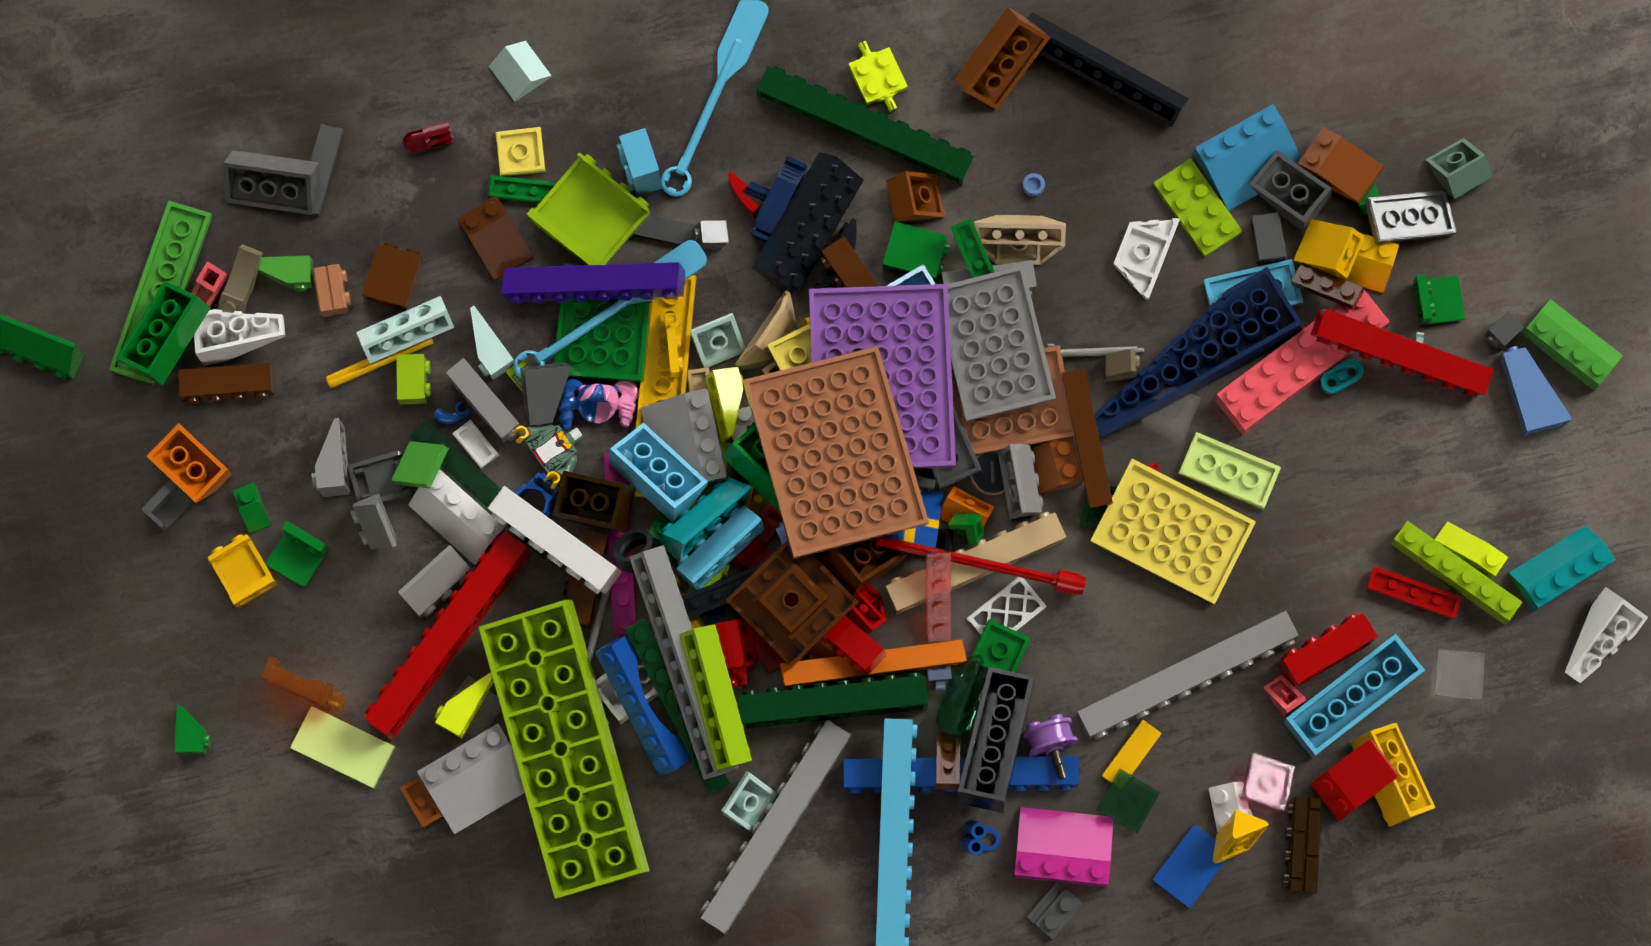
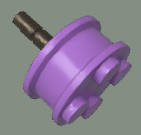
M1062 714L1051 716L1049 721L1043 723L1039 721L1032 722L1026 725L1027 730L1022 733L1023 738L1028 739L1031 748L1028 752L1029 757L1051 755L1059 781L1066 778V770L1060 752L1075 746L1079 742L1078 738L1073 736L1070 727L1073 724L1072 719L1063 718Z

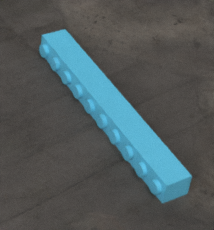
M884 718L876 946H909V937H905V928H910V914L905 912L906 904L911 903V890H906L907 880H911L912 866H907V859L912 857L913 843L908 842V833H913L914 819H909V809H914V795H910V786H915V772L911 771V762H916V748H912V738L917 739V724H913V719Z

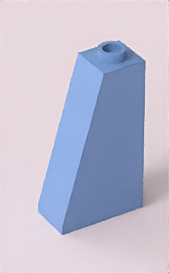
M1518 346L1505 349V353L1499 359L1523 436L1567 425L1571 421L1570 414L1525 347L1518 349Z

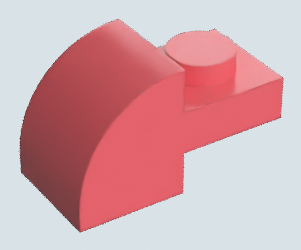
M206 262L196 279L197 284L192 294L198 296L209 307H212L219 294L224 291L229 275L210 262Z

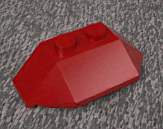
M824 552L816 559L824 565L822 560L828 553ZM871 585L853 595L859 601V604L846 617L861 630L871 633L886 622L887 618L882 597Z

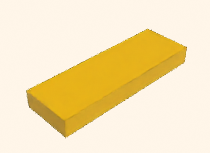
M1142 720L1105 770L1102 777L1121 790L1162 733L1145 720Z

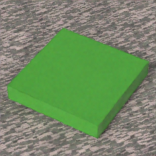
M409 441L391 481L395 485L430 489L448 448L440 444Z

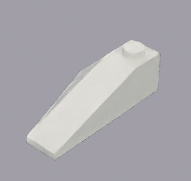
M217 309L209 310L194 334L195 353L204 366L231 360L286 337L284 317L282 314H243L242 311L229 313Z
M1605 587L1590 608L1565 673L1579 683L1584 681L1601 666L1602 659L1609 653L1613 655L1618 651V645L1625 639L1627 641L1631 640L1648 617Z

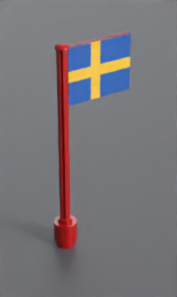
M920 489L929 521L928 525L877 537L875 540L878 548L879 546L1048 583L1054 587V592L1072 596L1082 595L1085 588L1086 577H1082L1080 573L1058 569L1057 573L1053 572V574L937 549L936 542L943 500L942 493Z

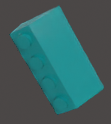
M728 478L724 483L722 481L718 482L712 488V493L708 496H701L696 501L695 507L691 510H684L679 515L677 522L674 524L669 523L662 529L660 543L679 562L681 558L694 550L695 546L702 539L706 540L712 535V530L718 524L726 523L730 519L728 517L734 509L737 507L741 509L744 505L746 506L751 491L749 485L732 478Z
M1585 525L1515 568L1508 575L1531 610L1535 612L1608 567L1616 559L1604 541Z

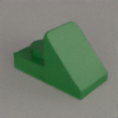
M254 482L233 490L239 506L238 510L250 534L272 526Z

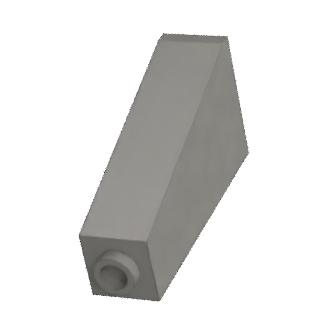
M464 358L446 372L450 383L503 443L507 440L512 441L519 435V433L512 434L520 426L519 422Z

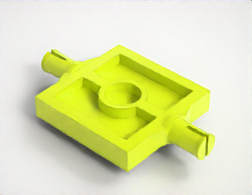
M863 41V44L862 42L859 43L858 47L863 56L858 60L848 63V68L866 106L874 102L884 101L889 113L896 111L898 108L893 97L897 93L907 90L908 86L890 47L878 52H871L866 41Z

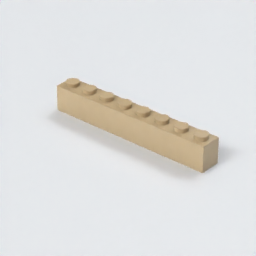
M1049 512L1038 515L1036 517L1037 520L1028 523V521H1024L1016 525V529L1011 532L1001 531L995 534L994 539L988 542L983 539L980 540L978 545H973L974 548L967 551L963 548L955 551V553L1012 565L1065 542L1067 537L1056 513L1049 514ZM936 559L930 563L931 566L922 569V567H918L910 571V575L905 578L898 576L889 580V585H886L885 590L896 614H900L992 574L994 571Z

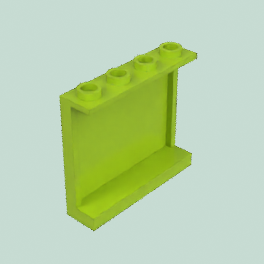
M579 152L577 154L578 159L538 206L535 209L532 207L526 215L531 222L584 265H607L650 215L649 204L640 196L635 198L630 194L632 190L623 182L618 184L614 181V175L607 169L603 168L601 170L595 165L597 162L590 155L586 154L583 156Z

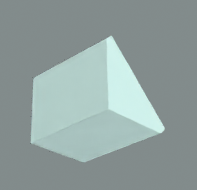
M526 41L505 46L489 65V68L514 102L552 77Z
M733 313L690 330L692 341L704 368L740 355L746 349Z
M746 771L721 811L724 816L751 832L758 821L761 822L765 815L763 813L770 801L773 802L777 794L750 772Z

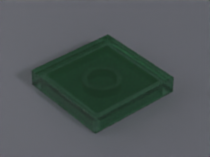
M1119 769L1096 810L1131 831L1138 833L1160 792L1124 770Z

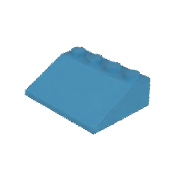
M1273 104L1195 147L1193 153L1198 165L1228 211L1258 195L1249 184L1276 151H1279L1296 164L1301 159L1285 122Z

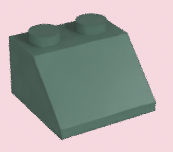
M1465 138L1426 159L1427 165L1443 190H1446L1454 199L1463 196L1469 190L1482 185L1493 177L1486 155Z

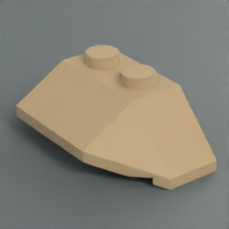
M994 215L974 221L989 259L995 264L1033 260V265H1041L1065 247L1066 223L1044 216Z
M787 289L784 291L735 363L739 371L768 366L774 362L767 345L796 331V319L790 291Z

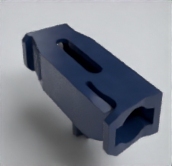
M787 156L771 189L753 181L749 183L746 194L764 201L757 220L749 233L752 235V238L767 243L808 172V166L805 163Z

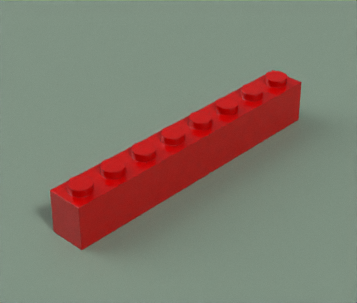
M1319 309L1310 334L1317 337L1316 341L1321 344L1330 345V342L1338 345L1337 349L1347 353H1351V350L1359 352L1358 356L1366 360H1372V357L1380 360L1379 364L1389 368H1393V365L1401 367L1400 371L1405 374L1414 375V373L1422 375V380L1435 383V380L1443 382L1442 387L1450 390H1456L1457 387L1464 390V395L1476 398L1477 395H1486L1494 371L1493 368L1328 309Z
M755 538L731 562L740 571L743 569L748 570L763 564L773 553ZM790 593L785 597V603L790 607L797 605L799 601L798 596L794 593ZM846 616L821 639L825 644L830 642L834 646L833 651L843 659L846 656L852 661L850 663L851 667L858 673L863 671L869 675L887 655L884 648Z

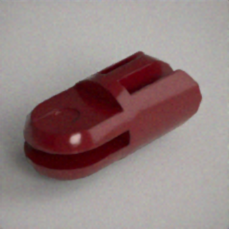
M448 121L409 131L403 138L404 147L410 152H420L454 142Z

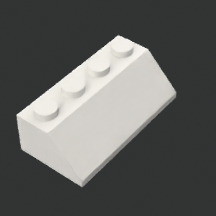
M440 469L431 488L419 487L408 504L409 507L474 566L477 565L480 556L484 552L488 553L493 547L491 542L497 534L502 535L506 531L498 521L492 518L486 510Z

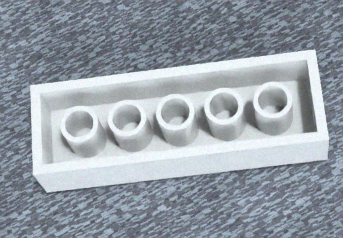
M505 486L488 507L493 512L491 514L492 518L504 527L507 523L510 524L509 530L522 540L525 537L529 538L528 544L541 554L544 550L549 553L546 556L559 567L563 564L566 565L565 571L577 580L584 578L586 580L584 585L596 594L600 591L606 594L622 573L609 561Z

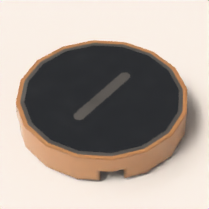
M998 451L978 454L976 457L982 471L969 476L971 484L983 495L995 496L1002 494L1004 486Z

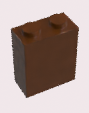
M391 243L377 244L362 291L364 300L402 311L409 310L424 263L422 256L419 255L420 253L413 249L400 250L398 246Z

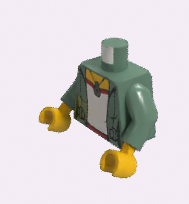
M552 424L526 428L518 426L512 432V434L519 433L521 435L516 440L517 443H521L525 438L527 439L525 441L527 447L547 474L544 482L547 480L553 481L551 489H555L557 484L561 482L563 471L573 472L578 452L573 445L584 438L577 427L566 434L559 425L553 426Z

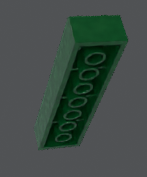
M920 673L906 674V678L897 679L896 675L884 676L883 680L873 681V678L859 679L860 683L850 684V680L837 681L836 685L827 686V683L813 684V688L805 689L803 685L789 687L790 690L780 691V688L766 689V693L757 694L756 690L744 691L743 695L738 696L740 718L745 730L928 710L925 676H920Z

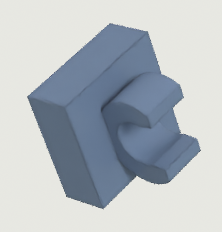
M950 666L927 669L928 681L935 680L936 691L946 690L945 679H952Z

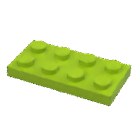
M1191 158L1153 183V186L1174 216L1180 219L1179 223L1204 258L1242 234V229Z

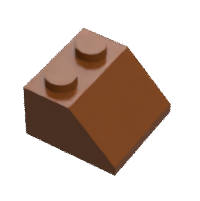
M905 171L886 180L895 222L916 224L945 218L937 174Z
M1073 437L1051 440L1031 449L1035 455L1034 471L1039 477V486L1037 487L1039 495L1082 485L1083 475Z

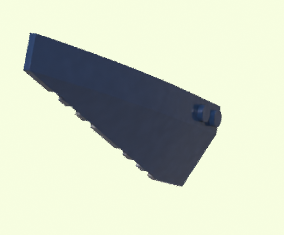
M1268 267L1227 289L1221 298L1212 303L1205 313L1198 319H1195L1189 328L1182 334H1179L1146 368L1144 367L1129 384L1127 383L1114 398H1111L1094 414L1101 438L1194 393L1289 340L1303 330L1301 320Z

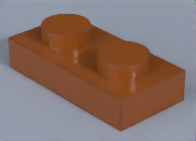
M420 776L400 787L423 829L444 817Z

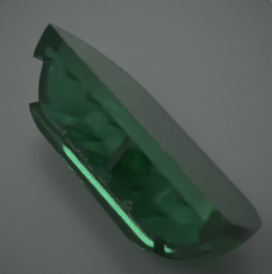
M981 655L966 658L967 661L958 664L951 674L952 679L948 682L936 715L937 727L948 735L959 736L968 732L972 726L986 677H983V668L980 666V664L985 663Z

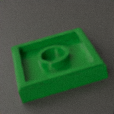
M988 619L970 662L987 670L989 667L1016 673L1031 638Z

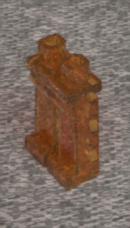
M270 655L260 676L266 683L319 705L328 712L330 707L342 712L347 698L343 694L338 693L337 688L333 684L327 682L325 685L319 680L310 681L283 669L284 665L279 659Z

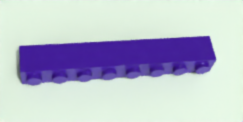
M680 262L504 268L501 294L512 304H521L525 301L537 304L544 303V301L564 303L566 300L587 302L589 299H597L604 302L610 299L629 301L632 298L652 300L654 297L675 299L676 297H684L686 271Z

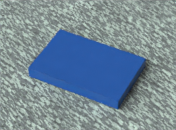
M1194 824L1152 881L1190 909L1226 860L1217 864L1213 862L1216 840Z

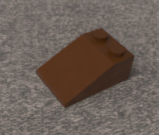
M496 195L457 218L460 227L494 281L503 277L504 268H518L533 259L527 245Z

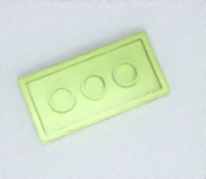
M1196 432L1178 475L1264 510L1281 467Z
M311 706L290 748L374 789L395 746Z

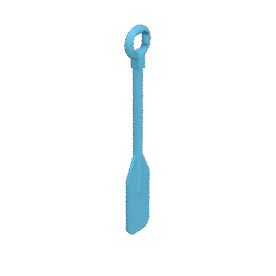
M741 0L735 10L718 48V78L678 166L670 167L662 174V189L670 196H683L691 188L692 179L687 169L725 83L747 63L769 13L768 6L760 0ZM675 171L681 176L686 175L688 181H684L683 190L678 192L672 187L667 188L665 186V182L669 181L670 173Z
M688 240L654 263L680 262L686 271V280L706 265L707 257L696 241ZM632 298L629 301L618 300L539 353L533 350H526L520 353L514 361L515 374L521 379L520 368L522 367H519L520 360L523 362L525 359H528V355H534V359L538 364L545 365V362L552 358L554 354L627 305L652 300H643L641 298Z

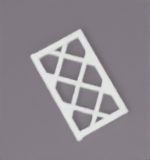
M1017 577L966 619L982 635L986 625H980L973 619L981 612H988L987 622L991 618V613L1005 614L1004 626L1006 627L1008 614L1022 616L1021 622L1010 628L1017 631L1047 606L1024 578ZM1019 581L1025 587L1024 595L1010 594L1011 588ZM1000 597H1006L1005 610L991 609L993 602ZM1010 598L1024 599L1022 612L1009 610ZM1027 599L1035 600L1039 604V607L1032 613L1026 612Z

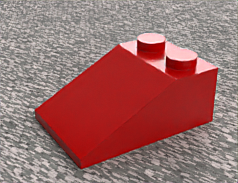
M1370 738L1310 784L1338 821H1340L1400 775Z

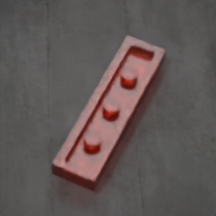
M949 550L926 551V640L928 643L951 641V552Z

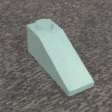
M472 306L470 310L476 349L481 363L478 367L485 377L490 375L492 380H494L514 365V359L476 307Z

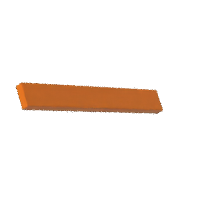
M963 640L887 649L885 650L886 657L869 675L863 671L858 673L850 665L852 661L846 656L843 659L839 656L799 661L793 668L787 663L780 664L783 686L784 688H789L796 685L805 686L816 683L966 664L967 659Z

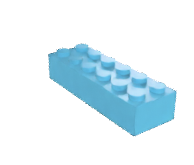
M1394 634L1288 716L1283 723L1313 759L1419 677L1425 669L1400 638Z

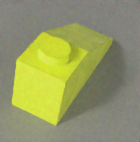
M738 367L713 370L705 376L720 442H725L734 433L744 385L743 376L740 374Z
M1448 521L1434 539L1491 580L1509 558L1489 543Z
M492 673L487 674L447 701L445 706L441 705L435 714L437 719L435 723L462 739L494 684Z

